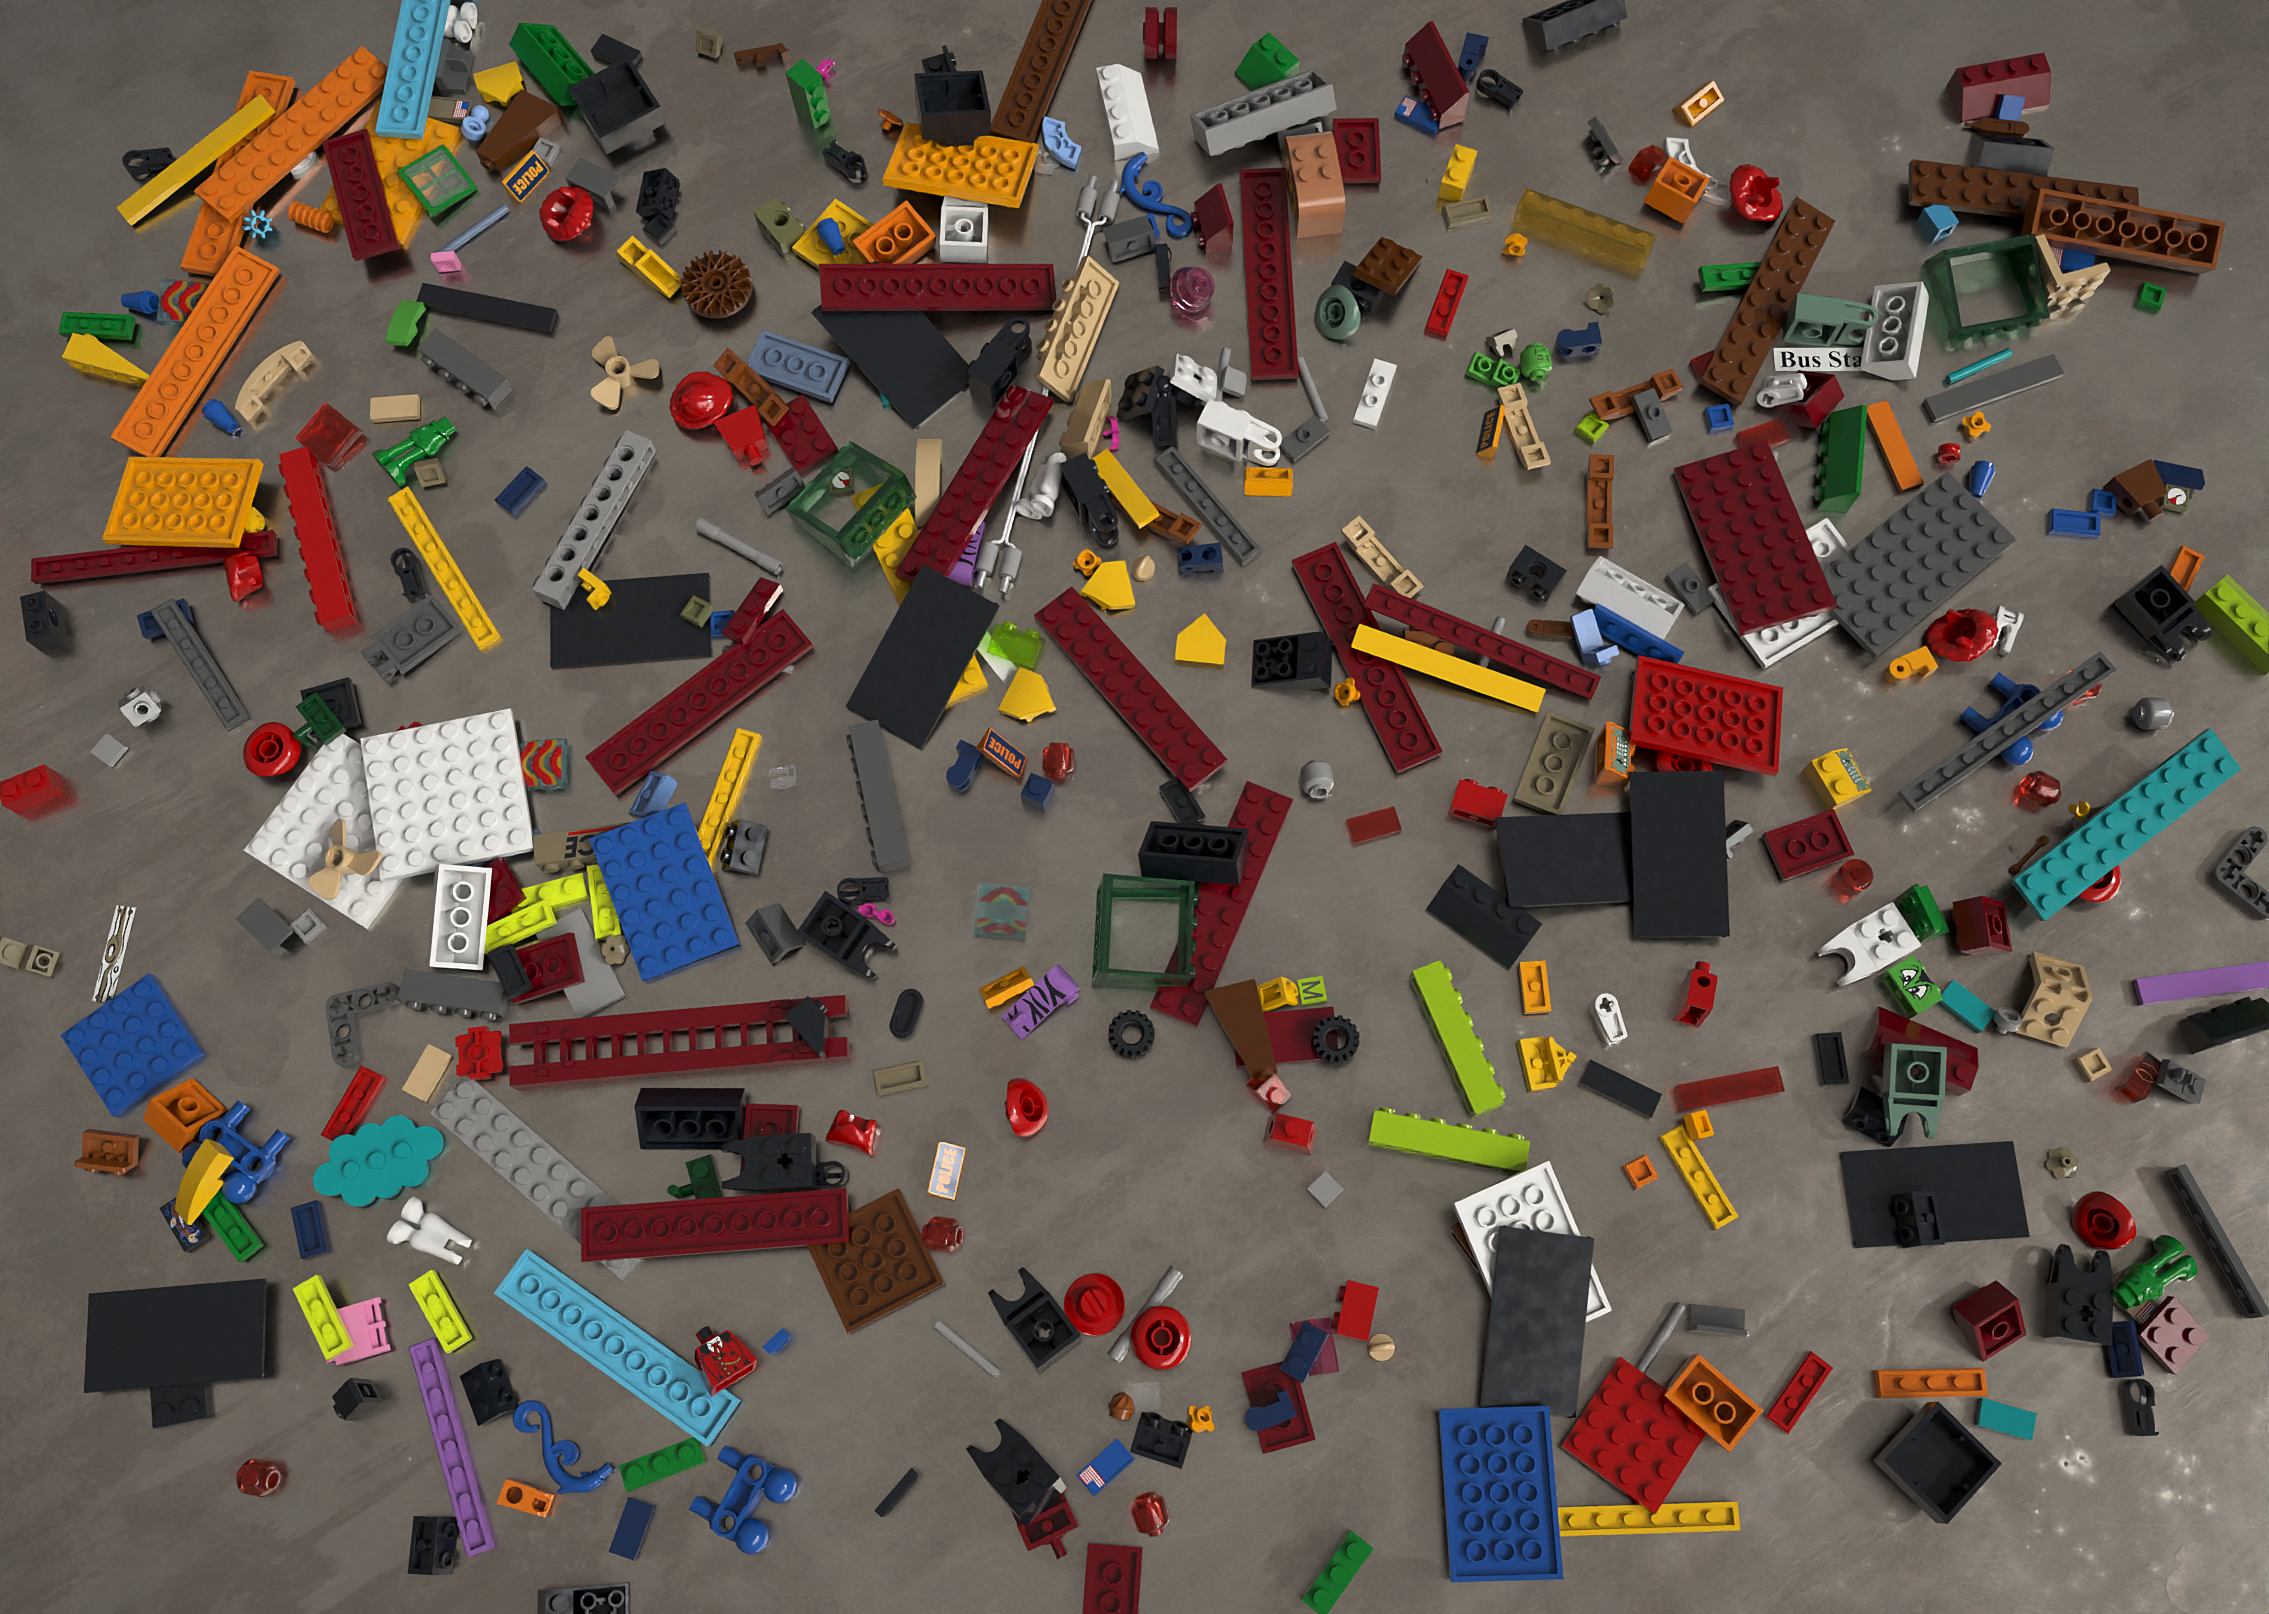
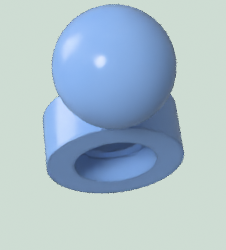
M476 105L471 110V116L464 118L461 132L466 138L475 141L483 138L486 130L484 123L489 119V111L486 107Z

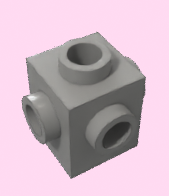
M145 685L140 688L133 687L124 694L125 697L118 701L119 709L135 728L145 721L149 723L155 720L160 715V702L162 699L154 689L149 691Z

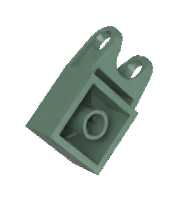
M1797 293L1787 311V317L1783 326L1782 342L1829 348L1831 344L1859 345L1865 341L1867 329L1876 324L1878 312L1870 305L1838 299L1834 296L1823 297L1811 293ZM1860 313H1869L1872 316V321H1863L1860 318ZM1858 329L1861 331L1862 337L1855 338L1850 332Z
M1885 1042L1882 1098L1885 1127L1889 1136H1896L1901 1120L1907 1113L1916 1112L1921 1118L1925 1137L1928 1139L1935 1137L1942 1103L1945 1099L1947 1047ZM1913 1065L1919 1070L1918 1074H1914V1078L1910 1074V1069Z

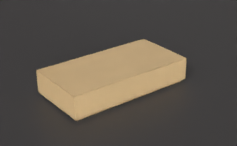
M418 394L370 398V420L373 423L420 419V397Z
M428 1044L402 1090L427 1102L453 1056Z

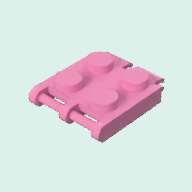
M381 1297L337 1309L354 1346L335 1358L326 1360V1363L336 1362L337 1366H341L391 1350L390 1344L387 1345L384 1332L386 1322L382 1321L379 1304L382 1303Z

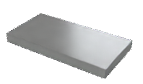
M581 908L556 921L557 924L536 933L539 942L569 932L575 934L585 982L563 990L577 1018L589 1017L626 997L612 966L604 962V956L600 953L601 945L595 939V933Z

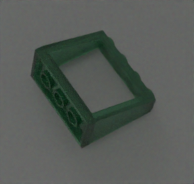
M2035 234L1947 249L1924 261L1949 339L1958 337V341L1971 339L1973 334L1979 333L1981 337L1996 334L1995 330L2003 329L2004 333L2016 331L2019 329L2018 326L2026 325V329L2041 326V321L2050 318ZM2006 256L2027 315L1962 327L1951 266Z
M849 441L822 468L821 472L806 485L805 489L796 498L791 500L785 510L792 521L853 567L917 496L905 473ZM858 459L887 481L838 532L807 511L829 489V483L843 469L848 468Z
M1103 873L1097 887L1092 986L1187 987L1191 979H1194L1196 969L1195 964H1191L1192 954L1196 952V939H1192L1193 930H1196L1197 914H1193L1194 905L1198 903V890H1194L1195 881ZM1112 899H1179L1176 974L1109 969Z

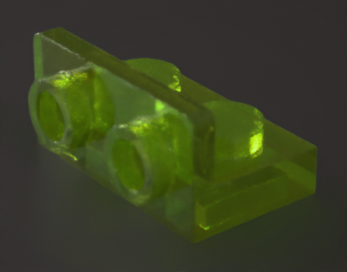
M1003 621V624H995L987 653L1034 668L1041 644L1045 642V638L1040 637V632L1032 629H1026V632L1017 629V624L1009 621Z

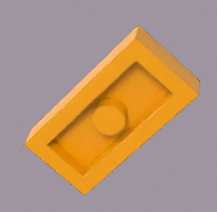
M1545 960L1519 962L1524 1014L1550 1013L1551 1004Z
M1022 966L978 990L988 1009L993 1006L1001 1005L1005 1000L1017 994L1024 993L1028 988L1034 986V983L1025 967Z

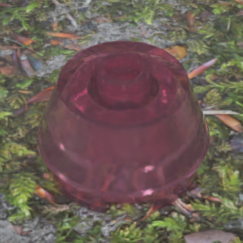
M1181 267L1173 274L1169 281L1172 294L1170 300L1181 311H1202L1209 304L1215 290L1212 275L1201 267Z

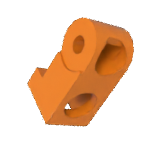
M507 1478L496 1504L547 1517L555 1494L535 1488V1486L520 1482L519 1480Z

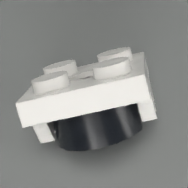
M1176 353L1172 360V366L1166 375L1170 378V383L1173 384V388L1170 391L1171 394L1188 406H1197L1199 403L1206 406L1209 399L1215 400L1217 375L1208 367L1203 368L1188 356H1181Z

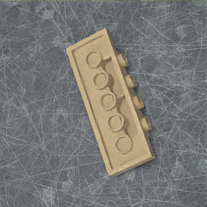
M1090 256L1082 257L1075 276L1067 278L1062 282L1060 289L1063 291L1061 297L1052 306L1054 314L1044 325L1046 330L1045 336L1036 345L1038 350L1036 358L1040 362L1033 377L1065 402H1071L1074 398L1120 283Z

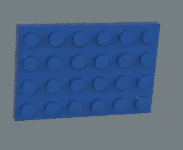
M686 802L589 838L642 981L740 944Z
M1549 1406L1439 1409L1450 1582L1564 1579Z

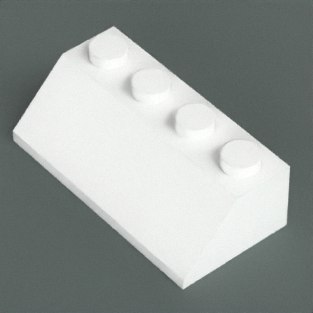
M1120 64L1096 68L1097 87L1114 160L1118 161L1137 157L1142 152L1146 155L1159 153L1141 73Z
M1922 281L1874 287L1871 306L1878 312V320L1873 327L1867 329L1860 366L1861 370L1889 380L1916 379L1929 303V295ZM1869 315L1868 321H1872L1871 315Z
M1602 556L1590 568L1576 592L1584 602L1595 605L1599 603L1664 640L1685 605Z
M448 864L435 865L426 967L483 970L492 868Z

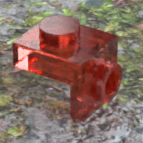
M1651 145L1638 152L1628 169L1642 182H1646L1654 171L1664 167L1669 158L1664 155V151L1661 148Z
M1273 1074V1077L1267 1080L1252 1079L1251 1077V1081L1246 1085L1249 1090L1256 1093L1272 1113H1275L1292 1096L1276 1074Z

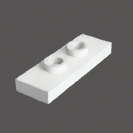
M1374 359L1353 423L1376 430L1397 365Z

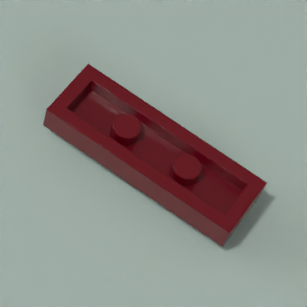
M760 577L722 630L724 638L745 645L783 591L781 585Z

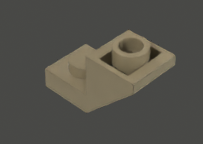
M0 937L1 965L51 977L60 954L59 952Z

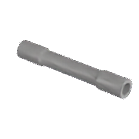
M700 517L695 523L694 529L719 541L755 561L759 566L768 571L778 574L782 569V561L723 531L712 522Z
M1172 1266L1168 1268L1151 1296L1127 1329L1118 1337L1107 1352L1109 1356L1119 1363L1122 1361L1131 1348L1130 1334L1135 1320L1147 1309L1160 1306L1166 1296L1172 1292L1183 1277V1274Z

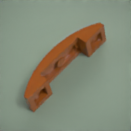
M727 348L713 366L727 381L732 382L754 405L756 404L757 411L772 426H775L789 410V407L774 389L731 349Z
M1672 368L1652 375L1649 381L1616 393L1608 391L1591 397L1589 402L1599 420H1609L1635 413L1636 410L1631 397L1655 388L1661 402L1680 392L1684 387Z
M1589 455L1586 485V534L1588 548H1613L1612 480L1614 479V455Z
M1113 497L1111 503L1128 515L1115 497ZM1149 500L1160 516L1146 524L1145 527L1161 536L1188 544L1202 526L1200 522L1183 513L1179 516Z

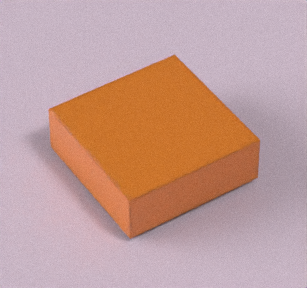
M1646 1154L1622 1166L1634 1190L1659 1178Z

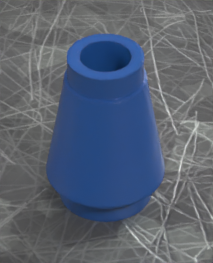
M832 218L819 222L816 226L817 234L832 251L833 255H839L844 252L846 248L838 223L834 222Z
M150 290L124 293L121 296V304L125 308L151 314L160 307L158 295Z
M211 399L202 407L204 418L228 433H232L238 428L239 423L222 401Z
M1979 460L1975 461L1974 466H1971L1969 493L1974 498H1983L1995 474L1994 464Z

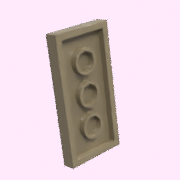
M1548 710L1513 801L1548 815H1562L1595 728Z

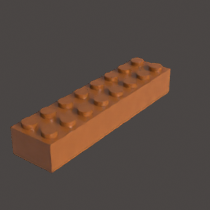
M2040 188L2029 194L2020 241L2032 242L2035 236L2044 234L2049 246L2204 274L2216 269L2226 222Z

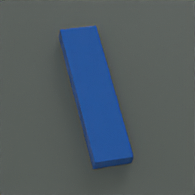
M1599 603L1593 610L1600 634L1637 655L1678 664L1684 654V651Z

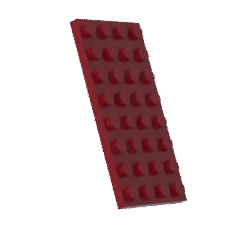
M1768 441L1674 468V476L1739 637L1836 608L1835 599Z

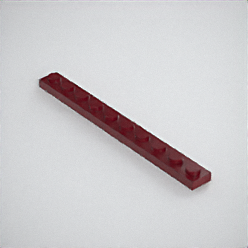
M273 530L245 533L242 535L239 548L142 545L31 558V581L35 584L222 563L224 556L244 551L250 552L246 556H256V558L277 556V534Z
M1375 583L1371 585L1363 605L1367 609L1589 700H1592L1601 676Z

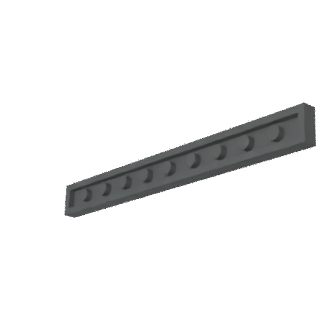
M2099 651L1900 789L1897 794L1913 813L2106 680L2117 669Z

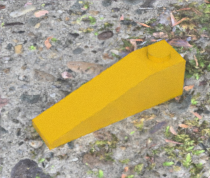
M73 333L62 355V358L73 369L143 387L150 375L99 342L96 337L90 334L79 335Z

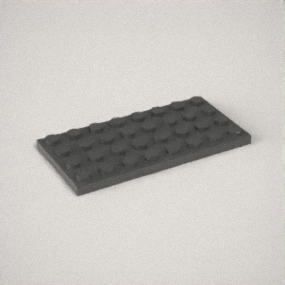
M1946 471L1823 571L1837 604L1835 609L1828 612L1875 658L2009 548L2017 539Z

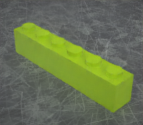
M1441 960L1413 970L1410 974V979L1471 1117L1474 1118L1501 1107L1504 1104V1090L1500 1084L1495 1083L1492 1076L1495 1074L1494 1068L1490 1060H1485L1482 1051L1484 1047L1479 1036L1474 1035L1471 1029L1473 1027L1472 1019L1469 1013H1464L1461 1003H1463L1459 990L1457 988L1454 989L1450 982L1452 975L1448 966H1443Z
M1380 1107L1379 1111L1374 1110L1372 1113L1367 1145L1510 1174H1516L1527 1168L1531 1141L1524 1140L1522 1135L1508 1134V1137L1498 1135L1497 1130L1483 1128L1481 1132L1472 1130V1126L1468 1124L1457 1123L1456 1126L1447 1125L1446 1120L1431 1118L1430 1121L1420 1119L1418 1114L1405 1113V1116L1394 1114L1395 1110L1383 1107Z

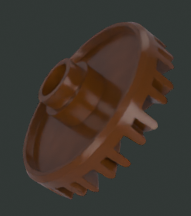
M712 250L709 251V255L704 252V257L701 259L695 256L696 261H690V268L685 266L686 271L682 273L684 279H681V289L688 306L697 314L707 318H724L741 310L748 302L752 293V278L745 263H742L741 258L736 257L735 254L729 256L727 251L722 253L721 250H719V254L715 255Z

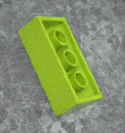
M2227 574L2197 599L2194 605L2206 619L2266 675L2269 672V613Z

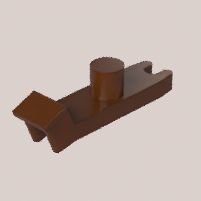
M782 42L776 45L734 52L736 64L755 62L756 67L765 66V60L780 57L783 63L791 59L789 49H786Z

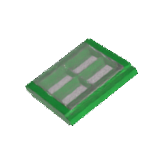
M444 144L397 171L400 179L431 217L478 190L473 180Z

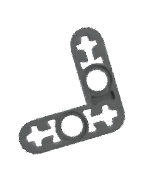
M2253 826L2244 830L2211 870L2210 878L2217 887L2257 918L2267 921L2269 920V912H2265L2264 909L2265 904H2269V892L2244 873L2268 841L2266 832L2260 827ZM2251 835H2255L2256 842L2249 847L2245 846L2252 839ZM2234 851H2240L2244 855V863H2239L2234 859ZM2229 867L2233 868L2227 873V879L2224 880L2222 878V871ZM2241 885L2250 888V898H2246L2241 894Z
M391 982L335 994L327 1000L326 1015L332 1058L337 1065L343 1068H352L360 1059L355 1016L399 1005L402 1002L397 999L400 990L399 986ZM389 990L395 992V994L391 996V1000L385 997L378 998L376 995V992L380 996L389 994ZM364 994H369L371 997L370 1004L366 1007H360L358 1004L359 998ZM339 1001L343 1004L352 1003L353 1008L349 1005L343 1006L340 1009L341 1012L334 1009V1007L338 1006ZM341 1025H348V1035L339 1038L337 1036V1029ZM345 1047L348 1052L352 1053V1056L347 1058V1062L341 1059V1056L345 1055Z

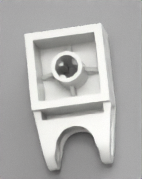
M944 196L941 207L940 262L987 264V203L973 200L964 201L955 197Z
M1208 400L1197 422L1196 444L1240 462L1241 458L1264 466H1271L1279 460V446L1282 441L1279 430L1250 416L1244 410L1233 409L1219 400ZM1272 434L1277 438V441L1273 443L1265 435ZM1262 451H1274L1275 456L1272 459H1265L1261 453Z
M1891 902L1850 925L1816 952L1819 957L1830 953H1838L1846 959L1848 970L1841 979L1836 981L1838 986L1841 987L1873 975L1912 953L1922 945L1895 904Z

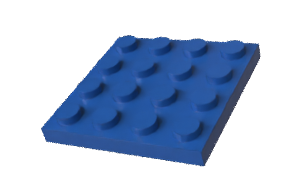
M150 973L61 1034L62 1039L110 1114L114 1117L124 1113L206 1055L154 975Z

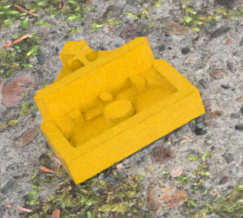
M517 61L473 74L479 94H482L485 102L495 100L499 101L502 106L508 107L511 104L510 98L514 94L519 93L521 89L524 90L521 84L523 79Z
M1125 561L1101 563L1079 592L1082 596H1088L1099 604L1103 612L1106 608L1109 610L1132 609L1135 606Z
M1205 613L1177 635L1176 660L1224 664L1226 639Z
M1019 667L998 710L1002 714L1020 720L1026 719L1029 723L1034 717L1046 711L1049 713L1055 711L1056 707L1043 677L1040 674Z
M1542 1036L1521 1039L1516 1042L1528 1092L1556 1087L1563 1080L1568 1067L1577 1057L1573 1052H1568L1555 1043L1554 1038L1551 1036L1548 1038Z

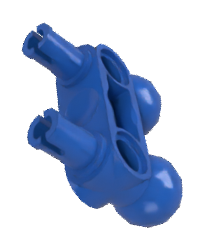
M1998 672L1989 684L2007 696L2008 701L1992 719H1986L1969 706L1960 719L1978 731L1977 734L1980 735L2026 703L2021 697L2029 701L2041 691L2031 684L2023 683L2021 685L2019 683L2017 685ZM2063 710L2036 728L2042 731L2056 729L2063 720ZM2024 736L2000 753L2001 758L2012 766L2026 764L2033 756V744Z
M239 1100L236 1101L223 1118H215L213 1121L203 1125L200 1130L199 1141L190 1143L182 1153V1164L187 1169L204 1140L209 1139L213 1141L214 1135L222 1131L221 1137L215 1142L222 1144L234 1157L230 1164L238 1169L228 1174L223 1180L222 1194L231 1203H244L254 1196L257 1190V1183L259 1184L272 1175L277 1163L275 1156L290 1140L287 1135L277 1129L262 1148H257L235 1132L237 1130L235 1127L251 1110ZM261 1160L260 1168L253 1171L254 1163Z
M725 1445L717 1459L736 1470L737 1474L719 1506H716L704 1498L696 1496L689 1510L709 1521V1528L718 1536L735 1542L737 1548L742 1553L748 1555L757 1554L766 1547L769 1540V1531L766 1524L761 1520L751 1518L763 1494L770 1502L776 1504L785 1503L790 1500L796 1491V1478L789 1469L783 1467L776 1468L767 1460L761 1459L753 1453L745 1456ZM759 1465L762 1473L757 1480H754L751 1472L754 1466ZM730 1515L734 1520V1525L731 1530L727 1531L724 1527V1520Z

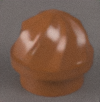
M1125 1392L1114 1395L1111 1402L1108 1403V1408L1110 1409L1109 1416L1113 1418L1130 1420L1131 1413L1135 1412L1133 1399Z

